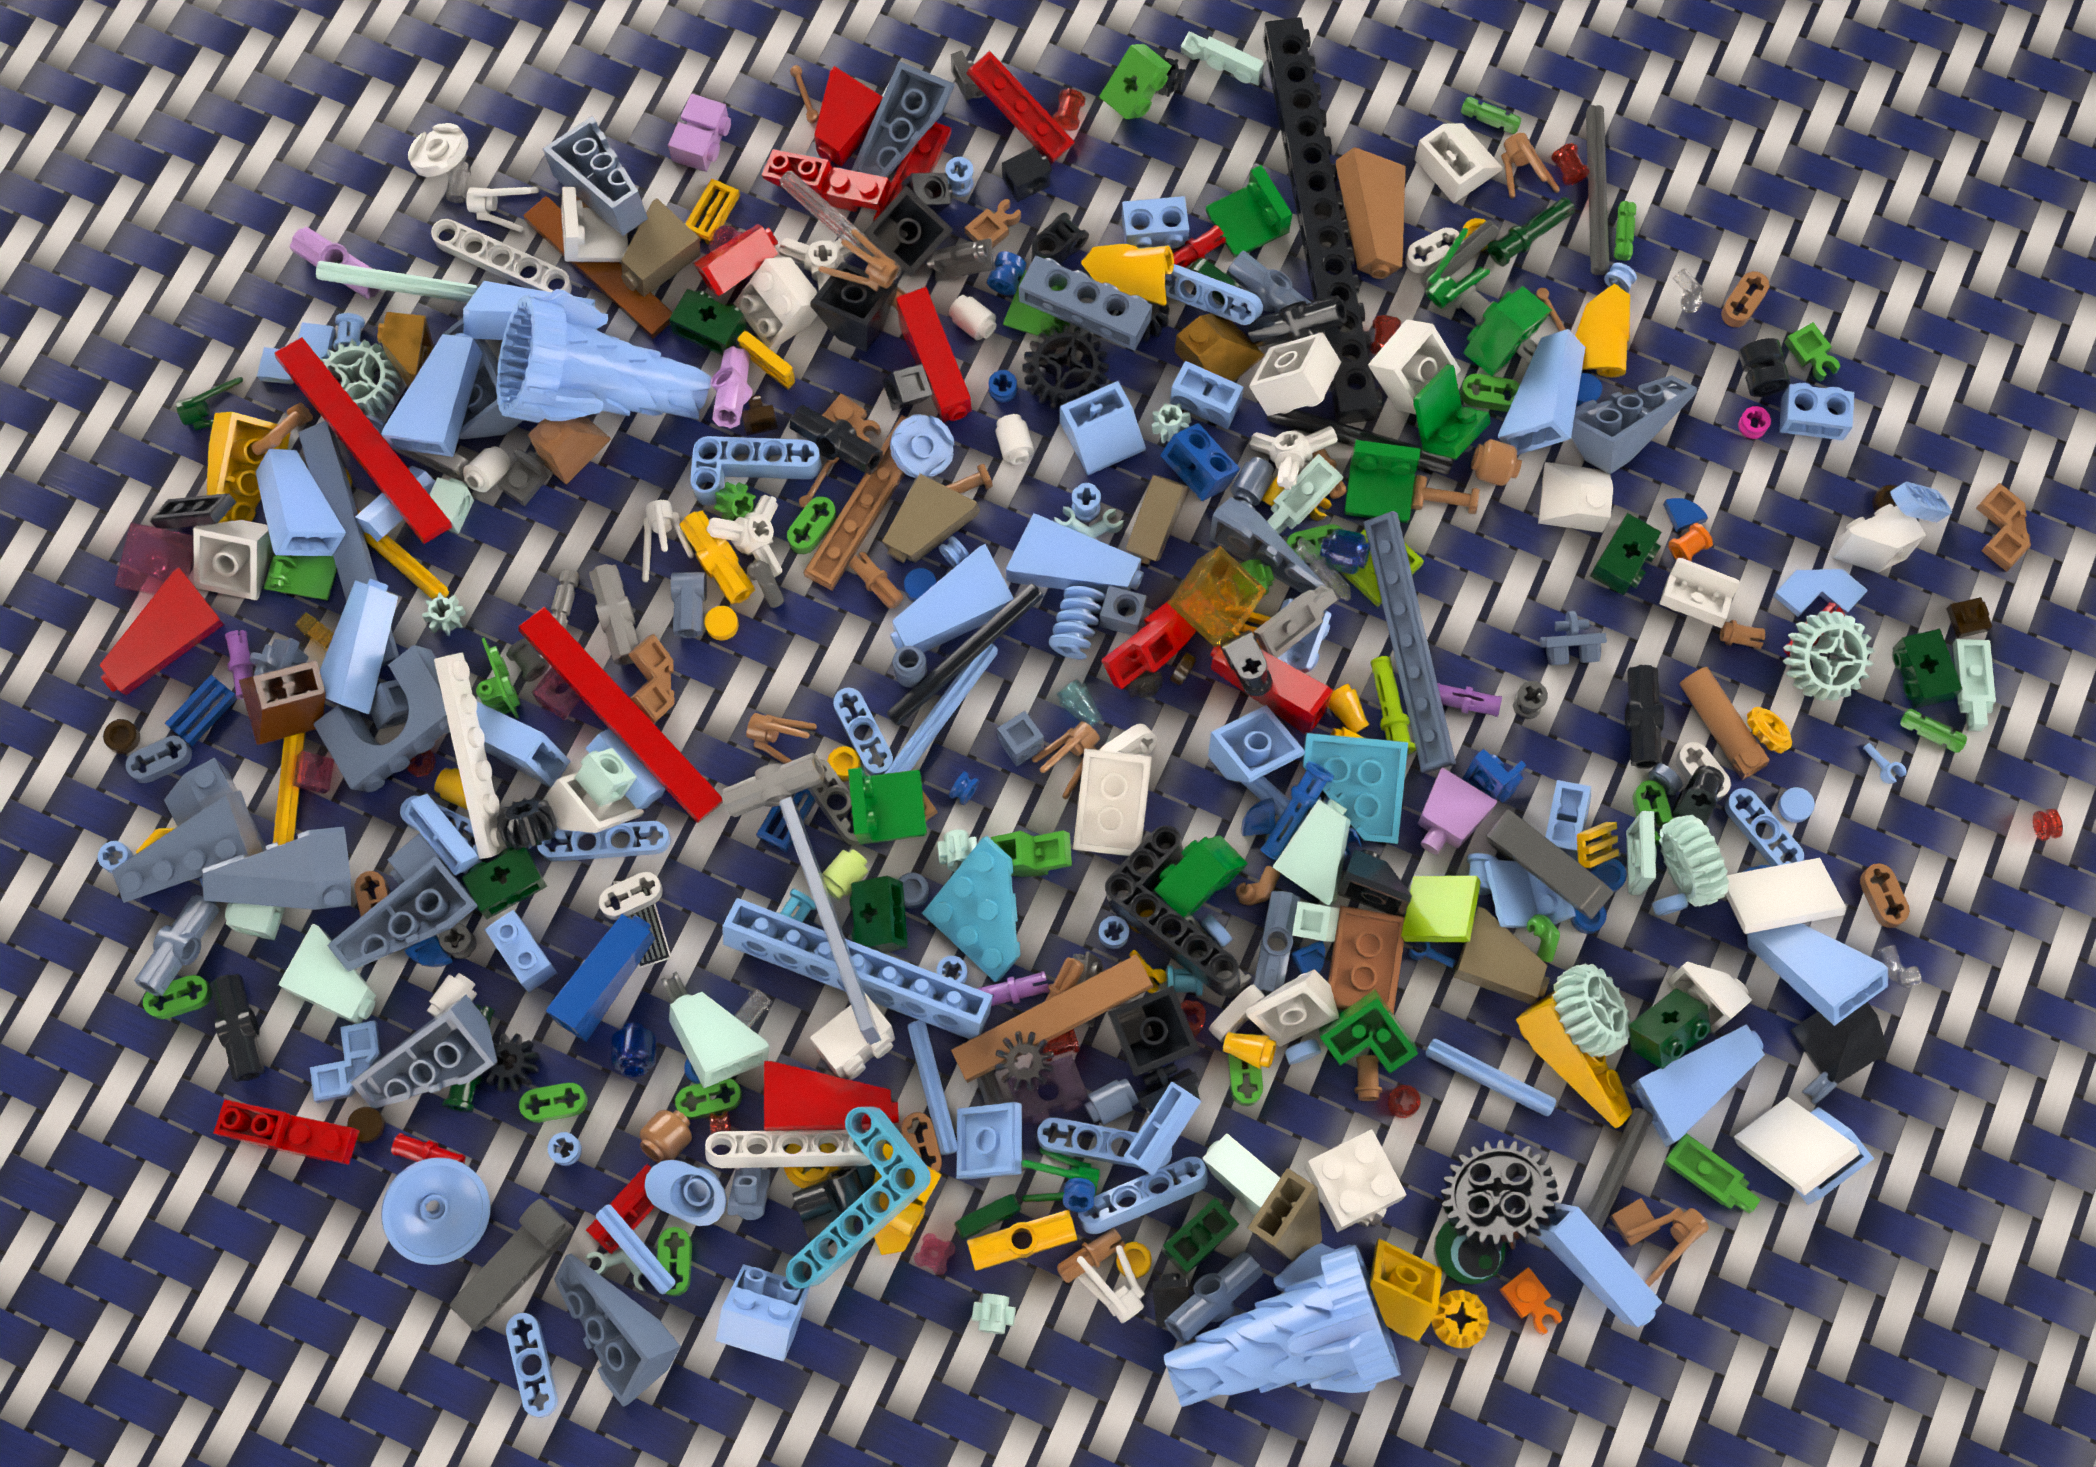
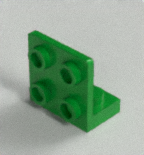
M1262 165L1250 170L1249 184L1246 187L1207 205L1205 210L1213 225H1217L1224 234L1221 237H1226L1225 244L1234 258L1243 250L1248 253L1288 234L1293 215Z
M1446 364L1413 399L1423 452L1457 459L1491 423L1489 412L1462 407L1455 368L1451 364Z
M1356 440L1351 455L1344 513L1351 516L1375 518L1394 511L1398 513L1399 522L1408 523L1414 477L1421 449Z
M862 767L848 769L854 835L860 845L927 835L922 780L919 770L866 776Z

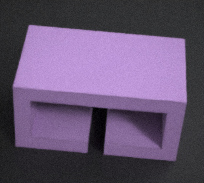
M691 94L681 115V120L687 121V124L678 122L668 147L673 162L707 172L711 161L715 162L717 160L720 150L719 143L722 136H727L730 130L731 118L728 117L726 104Z

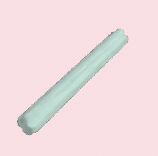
M318 261L316 267V278L319 280L465 303L469 302L478 289L476 285L326 261Z

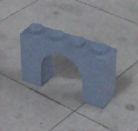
M413 645L389 664L390 669L407 697L409 706L406 725L398 737L384 745L379 744L370 733L358 710L339 704L313 724L350 789L365 792L378 790L384 785L386 778L393 773L404 770L408 767L413 757L431 749L435 745V740L444 733L450 732L434 662L436 657L431 649Z

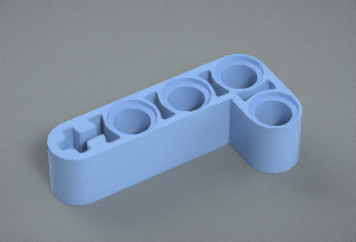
M707 436L700 438L694 444L690 480L697 501L702 505L710 506L716 504L717 496L715 492H719L724 488L725 477L807 480L818 476L822 469L819 448L814 442L809 440ZM707 453L717 454L713 459H703ZM740 454L749 455V457L743 461L735 460V458ZM772 455L781 456L776 462L767 461ZM704 483H714L713 487L710 489H700L701 485Z

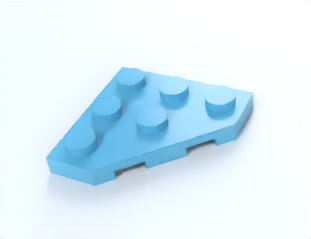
M1306 733L1305 754L1303 755L1302 766L1307 770L1305 765L1308 761L1324 767L1334 775V779L1332 782H1327L1323 792L1329 799L1331 798L1347 809L1344 815L1351 820L1350 824L1364 841L1398 844L1408 742Z
M986 836L980 840L922 914L994 982H997L1007 973L1021 956L1020 942H1017L1015 922L1018 919L1016 896L1012 890V858Z

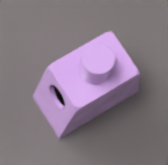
M1442 767L1418 821L1419 826L1428 831L1421 842V846L1435 855L1440 852L1445 842L1455 848H1459L1490 815L1497 800Z

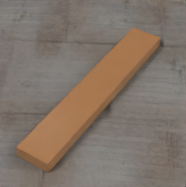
M901 415L880 449L883 451V456L877 470L871 475L864 474L804 570L805 577L832 591L851 559L858 551L905 475L897 467L891 456L890 441L893 431L907 417Z
M1136 954L951 1051L966 1082L969 1083L994 1070L996 1064L1007 1062V1059L1000 1058L995 1053L996 1050H1003L1009 1053L1010 1049L1003 1043V1039L1006 1037L1011 1040L1014 1046L1018 1044L1015 1032L1021 1031L1023 1042L1026 1043L1028 1042L1029 1033L1031 1031L1035 1032L1033 1045L1036 1046L1042 1039L1050 1041L1153 988V985ZM1019 1052V1053L1015 1056V1058H1017V1057H1019V1056H1021V1055H1023V1054H1022L1021 1052Z

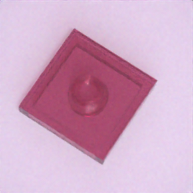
M130 523L115 586L155 595L171 573L178 567L189 577L194 558V535Z

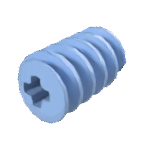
M1068 587L1064 591L1065 599L1060 603L1061 611L1056 616L1058 623L1052 629L1054 635L1049 638L1050 647L1065 657L1086 659V654L1081 652L1080 649H1090L1091 643L1084 639V637H1093L1095 635V631L1087 626L1097 625L1099 622L1091 613H1101L1102 607L1096 604L1095 601L1103 602L1106 595L1089 587Z

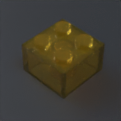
M1218 546L1197 560L1168 601V604L1209 643L1217 647L1238 634L1267 590L1221 546Z

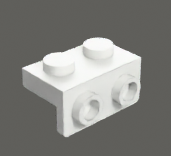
M1677 558L1667 578L1659 604L1722 628L1740 581L1686 559Z

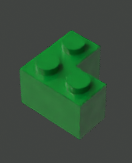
M1524 286L1514 293L1508 291L1498 303L1494 301L1483 314L1486 320L1482 325H1477L1468 335L1467 340L1470 343L1463 353L1493 377L1507 366L1521 344L1538 331L1552 309Z
M1221 835L1212 838L1206 836L1199 842L1194 840L1181 852L1184 858L1176 866L1171 864L1160 874L1159 879L1161 882L1154 890L1173 910L1186 918L1194 915L1215 891L1226 888L1248 863Z
M1373 990L1340 1013L1338 1019L1319 1028L1321 1040L1340 1065L1368 1046H1370L1389 1074L1418 1055L1415 1043L1376 990Z

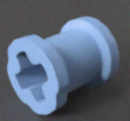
M954 157L949 160L945 168L948 183L952 186L953 195L965 197L970 194L974 186L972 178L973 165L964 157ZM956 165H958V171H955Z
M353 313L338 314L335 318L338 334L337 339L334 340L333 348L338 351V343L348 347L351 339L359 346L362 343L360 342L361 328L365 325L364 318Z
M1082 483L1073 490L1072 510L1075 513V518L1079 521L1091 522L1099 516L1101 493L1095 485ZM1089 500V505H1083V501Z
M1469 854L1467 856V862L1470 864L1469 876H1478L1480 879L1479 894H1492L1487 880L1485 862L1498 859L1488 854Z

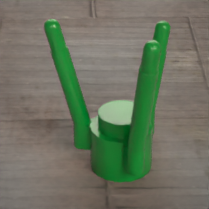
M1467 228L1462 229L1436 271L1427 279L1430 286L1425 292L1429 299L1440 309L1490 274L1489 269L1484 270L1483 267H1478L1458 283L1448 275L1444 278L1440 277L1468 233Z
M1042 1147L1039 1149L1041 1154L1071 1166V1170L1028 1160L1021 1162L1023 1167L1067 1177L1069 1180L1073 1178L1087 1179L1094 1184L1096 1195L1100 1169L1091 1168V1163L1081 1162L1060 1153L1049 1152ZM1064 1192L1023 1195L1022 1201L1063 1200Z

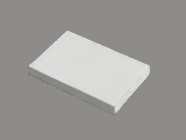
M1084 749L1073 850L1130 856L1142 843L1152 756Z
M1820 858L1726 875L1729 879V884L1727 885L1728 892L1725 895L1744 934L1845 915L1846 906Z
M1786 1097L1734 1136L1736 1144L1803 1195L1808 1194L1860 1154L1857 1145L1789 1097Z

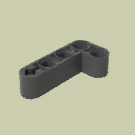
M1508 809L1486 835L1488 843L1510 861H1516L1589 919L1594 918L1614 893L1599 878Z
M544 1199L536 1200L526 1209L519 1219V1223L522 1225L520 1229L451 1302L450 1308L475 1332L482 1329L573 1231L574 1227Z

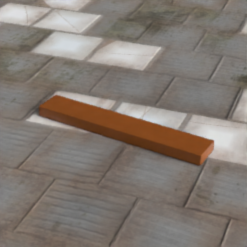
M545 196L523 216L532 228L564 256L561 209L549 197ZM570 262L652 339L670 325L669 318L673 312L651 292L643 297L636 289L634 291L630 290L621 278L622 265L619 262Z

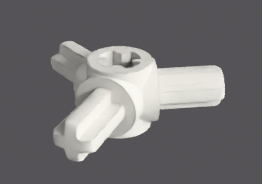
M851 231L834 243L830 240L813 242L810 246L785 238L780 244L779 254L804 263V269L811 271L812 278L817 281L818 290H820L831 275L819 272L818 268L823 266L836 269L841 262L845 263L844 258L852 253L841 244V241L845 239L858 248L863 244L851 234Z
M1328 426L1306 437L1297 431H1286L1279 434L1276 438L1256 432L1252 435V440L1249 444L1251 449L1270 455L1271 460L1275 462L1279 470L1278 486L1284 487L1285 490H1291L1292 486L1297 483L1298 473L1313 459L1312 453L1335 444L1338 439L1334 429Z
M761 496L754 511L746 514L744 518L738 517L735 521L720 518L709 520L707 532L710 536L731 540L734 547L741 553L747 554V556L753 554L756 561L766 562L769 564L774 578L782 573V568L769 546L773 543L772 537L774 533L770 521L778 507L775 497Z

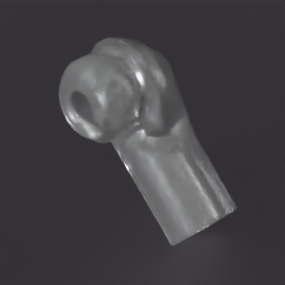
M1683 268L1673 277V280L1683 290L1680 301L1681 308L1687 313H1694L1701 307L1704 289L1686 268Z
M1896 945L1879 949L1882 963L1888 967L1889 979L1902 988H1911V985L1921 983L1922 978L1917 967L1913 966L1906 969L1901 964Z

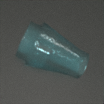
M1075 679L1057 693L1061 700L1059 704L1080 722H1086L1092 727L1103 718L1086 684H1081L1078 679Z

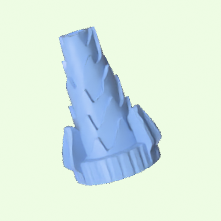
M555 289L545 297L534 294L524 295L514 306L504 332L498 360L497 404L499 405V411L505 417L539 423L541 420L543 421L545 418L550 421H567L591 414L599 415L601 411L630 416V411L652 416L668 413L699 419V411L704 406L708 390L710 389L711 376L694 366L660 357L661 353L659 351L633 346L628 342L619 340V338L603 334L596 329L607 324L608 314L599 312L595 307L564 290Z
M1322 1243L1314 1245L1290 1263L1279 1275L1274 1277L1277 1289L1285 1293L1254 1303L1256 1309L1230 1317L1219 1328L1194 1336L1196 1342L1181 1346L1164 1355L1170 1380L1182 1407L1218 1395H1234L1259 1388L1260 1393H1264L1296 1382L1297 1387L1310 1383L1312 1389L1346 1393L1368 1392L1374 1390L1377 1383L1401 1375L1389 1329L1384 1323L1370 1287L1369 1273L1355 1244L1338 1249L1330 1248Z

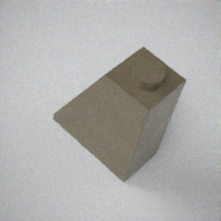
M658 198L652 201L646 212L648 219L639 225L621 259V278L624 284L632 291L636 289L643 297L649 292L654 291L700 256V237Z
M919 473L882 541L888 549L887 554L902 563L906 559L916 563L979 514L980 508L976 501Z
M1153 475L1125 550L1133 552L1132 555L1141 558V562L1145 564H1150L1151 560L1159 561L1190 488L1168 478Z
M1478 906L1475 911L1470 942H1464L1453 977L1531 1005L1538 996L1544 997L1550 980L1549 977L1544 976L1548 965L1506 927H1501L1499 921L1486 909Z
M1287 1168L1248 1226V1229L1274 1251L1293 1262L1302 1253L1314 1245L1320 1244L1322 1241L1318 1188Z

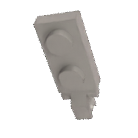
M1324 585L1319 586L1315 590H1308L1302 593L1254 631L1260 646L1265 652L1278 658L1323 623L1322 617L1325 615L1323 611L1338 599L1333 589L1324 587Z

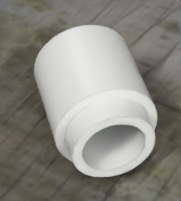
M961 295L949 309V316L953 318V323L975 340L987 339L996 329V315L973 297Z
M1011 414L1000 418L996 423L997 428L995 432L1003 460L1011 462L1013 465L1027 462L1034 453V448L1026 422L1018 414Z
M494 446L484 449L464 467L463 475L466 484L473 490L487 492L507 473L510 466L509 456L499 447Z
M460 973L455 978L448 975L429 1001L431 1005L427 1012L436 1017L464 995H467L473 1001L477 993L472 989L476 984Z

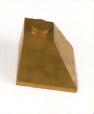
M386 312L384 323H379L378 342L382 343L386 356L406 385L410 387L433 350L434 344L427 320L423 315Z
M1212 313L1199 316L1176 335L1175 353L1184 362H1190L1232 382L1236 381L1265 355L1231 320Z

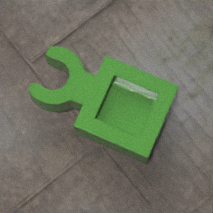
M1814 322L1787 336L1784 341L1802 367L1811 363L1813 366V376L1819 382L1823 381L1827 375L1822 369L1823 366L1828 367L1833 374L1839 370L1840 364L1838 360L1826 354L1832 346Z

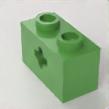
M1130 45L1099 97L1125 119L1140 118L1149 111L1152 105L1150 100L1155 92L1159 91L1167 82V73L1172 66L1147 45Z

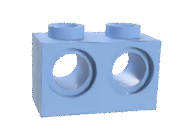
M1185 196L1122 202V225L1125 244H1130L1137 248L1169 246L1171 249L1185 245L1189 237ZM1171 222L1177 224V226L1168 227L1165 224ZM1142 225L1146 227V229L1138 230L1135 229L1134 226Z
M1185 361L1171 387L1170 404L1177 405L1180 403L1183 410L1228 429L1241 405L1244 387Z
M1807 383L1789 384L1781 397L1779 432L1844 440L1853 427L1854 392L1844 391L1840 387L1818 388L1812 387ZM1795 404L1802 405L1806 411L1798 409ZM1828 408L1834 409L1838 415L1832 414Z
M1557 780L1545 837L1575 861H1578L1577 834L1585 831L1591 802V786Z
M514 910L484 929L521 985L528 992H531L557 974L553 965Z

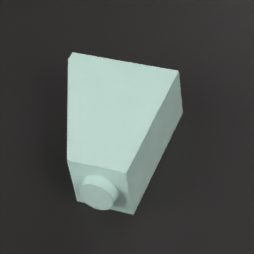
M1331 798L1327 803L1318 799L1273 865L1274 869L1328 906H1333L1337 901L1351 821L1344 815L1347 809Z
M312 924L278 985L287 992L354 1024L361 1023L363 1019H367L373 1012L376 994L356 969L352 971L345 969L327 946L332 939L319 926Z
M703 992L695 995H683L670 1004L669 1022L703 1088L764 1064V1061L768 1060L769 1045L767 1041Z
M1227 1133L1220 1141H1215L1203 1157L1211 1174L1254 1216H1256L1280 1177Z

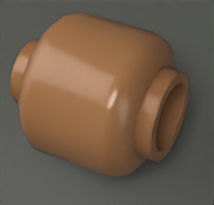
M1490 439L1483 445L1478 444L1473 455L1471 469L1475 470L1477 479L1503 486L1509 482L1510 478H1517L1522 460L1517 459V450L1513 445Z
M659 1110L641 1129L640 1139L642 1142L639 1144L640 1148L650 1159L657 1163L662 1160H674L692 1140V1134L688 1128L690 1125L689 1119L677 1110L673 1113L667 1110Z

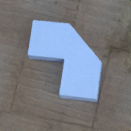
M302 322L298 339L303 337L320 359H328L327 349L332 350L336 330L333 326ZM264 347L257 373L259 380L293 384L292 378L275 358L274 352L280 349Z
M1843 569L1796 570L1775 592L1773 597L1797 617L1818 596L1828 603H1835V609L1840 607L1846 615L1868 590Z
M375 1020L340 1027L344 1061L310 1067L314 1102L321 1103L351 1097L355 1093L356 1089L350 1082L376 1063L382 1056L378 1023Z

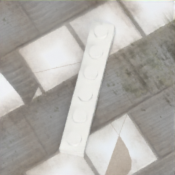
M462 652L435 658L434 662L479 859L495 856L507 847L501 839L497 827L496 817L499 815V799L494 792L491 779L492 768L487 761L484 748V733L479 726L476 713L477 701L472 694L469 682L470 671Z

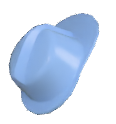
M666 1160L654 1165L646 1175L644 1186L647 1197L654 1206L666 1213L697 1226H706L718 1221L725 1211L727 1202L725 1190L717 1175L709 1169L694 1167L682 1161Z

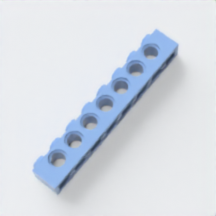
M736 898L723 924V945L846 992L825 931ZM845 939L864 993L867 994L872 1002L970 1040L981 1035L990 1015L993 995Z

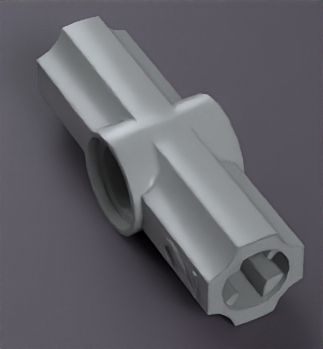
M604 564L597 566L589 574L598 603L595 605L602 630L607 635L611 656L615 665L634 663L628 654L639 645L634 628L636 621L629 598L624 593L620 572L616 565Z
M814 753L786 764L763 766L755 771L754 777L723 789L722 800L724 806L733 817L740 816L762 806H779L780 800L792 797L794 793L824 782V777L826 776L824 767L818 756Z

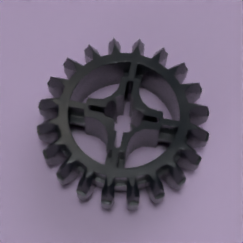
M1066 324L1062 327V333H1058L1056 328L1052 326L1050 328V337L1043 332L1039 333V342L1031 341L1029 348L1032 351L1025 352L1024 359L1027 363L1022 365V371L1028 374L1024 377L1025 384L1032 385L1030 394L1037 395L1041 393L1039 397L1041 404L1050 399V408L1053 410L1056 409L1057 403H1063V405L1100 389V385L1107 382V376L1103 374L1109 371V364L1103 362L1107 359V353L1099 351L1101 348L1099 340L1090 343L1092 333L1088 332L1083 337L1080 336L1081 328L1079 326L1074 329V333L1068 332ZM1066 347L1061 354L1049 353L1048 356L1046 355L1053 349ZM1076 350L1082 352L1087 357L1092 369L1086 368L1085 364L1076 359ZM1070 357V369L1064 373L1061 379V367L1063 368V364H1067V360ZM1039 367L1046 368V372L1051 373L1056 378L1055 386L1050 385L1043 378ZM1086 381L1076 388L1065 389L1070 382Z

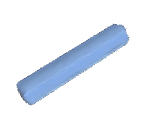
M608 1204L597 1212L596 1219L660 1294L668 1292L675 1285V1280L617 1211Z

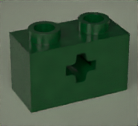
M688 288L669 318L673 334L722 356L724 350L732 346L736 348L738 344L737 338L747 329L744 314L738 307L728 303L723 305L703 291L695 292Z
M1627 513L1595 565L1590 577L1622 595H1625L1630 586L1636 589L1646 571L1641 569L1645 560L1652 563L1661 548V545L1656 542L1662 532ZM1626 553L1632 555L1631 559L1625 557Z
M1940 628L1902 637L1892 648L1893 663L1901 671L1904 679V693L1912 701L1914 709L1950 701L1963 690Z
M508 847L499 853L498 858L489 863L481 862L469 869V874L462 877L478 905V909L487 920L548 887L526 847L520 850ZM506 874L507 882L501 884L500 876Z
M887 875L851 883L852 894L850 895L849 903L854 920V927L852 929L853 942L881 953L907 949L903 882Z
M1675 988L1628 1025L1632 1051L1664 1069L1711 1032L1708 1006Z
M1213 1198L1162 1245L1161 1251L1186 1277L1238 1228L1239 1223L1216 1198Z

